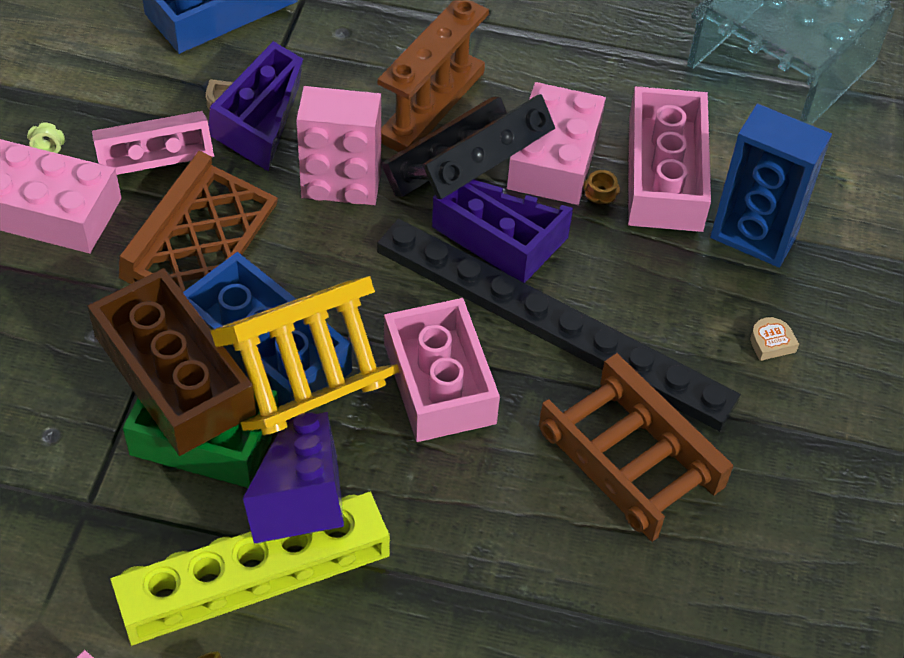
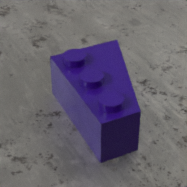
M273 41L210 106L208 124L210 136L269 171L299 88L303 58Z
M477 180L470 181L443 199H437L436 195L433 197L432 228L523 283L569 237L573 208L561 205L560 209L537 203L538 198L526 195L524 199L507 195L502 193L503 188Z
M307 412L286 420L288 427L279 431L243 497L254 544L344 527L337 454L328 412L319 414Z

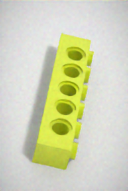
M371 491L361 495L352 494L341 498L344 527L255 544L251 531L235 537H221L211 542L209 546L191 552H176L168 556L164 561L146 567L134 566L122 572L121 575L110 578L131 646L389 557L390 535ZM335 531H340L346 534L339 538H333L328 536L330 533ZM294 545L304 547V549L298 552L286 551L288 547ZM249 560L261 561L259 565L254 567L243 566ZM208 574L218 576L210 582L199 581L200 578ZM163 589L174 590L166 597L155 596Z

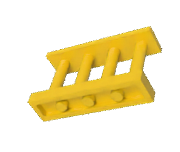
M370 276L345 281L210 330L216 347L233 344L235 351L240 350L249 380L253 384L254 396L260 415L241 422L243 431L261 429L262 435L281 431L288 427L286 420L359 389H362V392H369L384 387L386 385L385 378L400 372L398 364L376 367L358 310V306H361L359 298L375 292ZM336 307L337 312H342L361 372L346 379L343 377L325 320L329 318L327 310ZM302 319L304 325L309 324L328 383L327 387L313 393L310 391L292 335V331L295 330L294 322ZM269 332L270 338L275 337L295 398L294 401L279 407L276 406L257 347L261 343L259 335Z

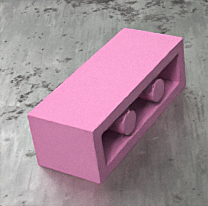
M203 111L92 131L98 163L114 167L117 175L191 161L199 150L214 157L208 121Z

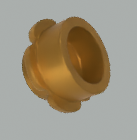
M606 170L592 172L583 185L584 190H586L585 196L587 199L596 204H609L620 193L616 176Z

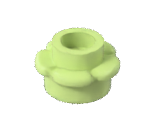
M47 122L40 123L38 127H31L27 134V138L30 140V147L58 153L61 150V145L65 143L63 132L57 130L54 124ZM47 136L49 137V140L43 139V137Z

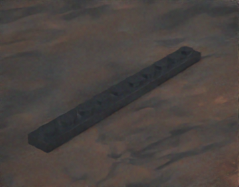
M399 218L377 242V253L603 370L604 362L618 353L675 409L719 432L738 404L741 396L740 393Z

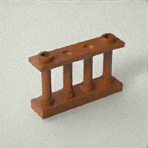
M453 0L378 78V85L396 93V113L381 128V144L400 152L427 136L482 76L485 70V62L469 55L470 34L489 15L488 8L470 0Z
M616 353L604 362L600 382L601 387L563 413L549 399L543 402L539 427L544 437L550 443H556L625 514L630 526L637 532H643L653 542L659 537L665 518L661 513L663 510L697 485L704 486L713 496L726 487L734 465ZM610 400L619 402L630 413L591 441L575 426V424ZM639 427L646 429L658 442L620 470L603 454ZM667 456L675 457L688 471L648 500L632 482Z

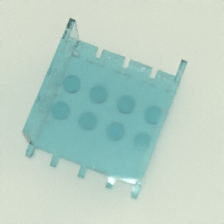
M704 0L694 9L691 16L697 23L687 66L693 69L733 33L750 43L748 51L756 54L761 49L780 60L778 68L784 72L792 67L808 76L806 84L810 86L799 121L812 125L877 61L895 9L889 5L891 0Z

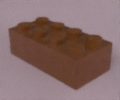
M165 268L87 305L96 339L179 456L256 415L253 384L225 347L215 346L211 329Z

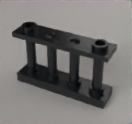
M542 94L534 96L508 113L501 97L495 96L380 164L395 197H403L430 181L437 199H443L556 128Z

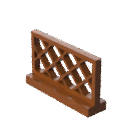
M199 150L120 255L119 278L132 284L136 280L153 274L148 271L152 264L169 261L173 274L169 275L181 291L184 292V281L203 278L219 266L207 267L203 254L223 251L225 260H227L236 252H239L241 255L245 252L277 205L278 197L213 166L212 156ZM215 180L227 186L230 193L211 197L208 187ZM253 199L264 205L260 211L244 213L240 201ZM234 203L238 215L218 218L214 206ZM207 207L211 220L192 223L189 216L191 210ZM241 224L244 235L239 238L226 240L222 227ZM215 229L219 241L199 245L195 232ZM189 234L192 243L191 247L172 250L170 239L173 236ZM196 256L200 269L179 271L176 259Z

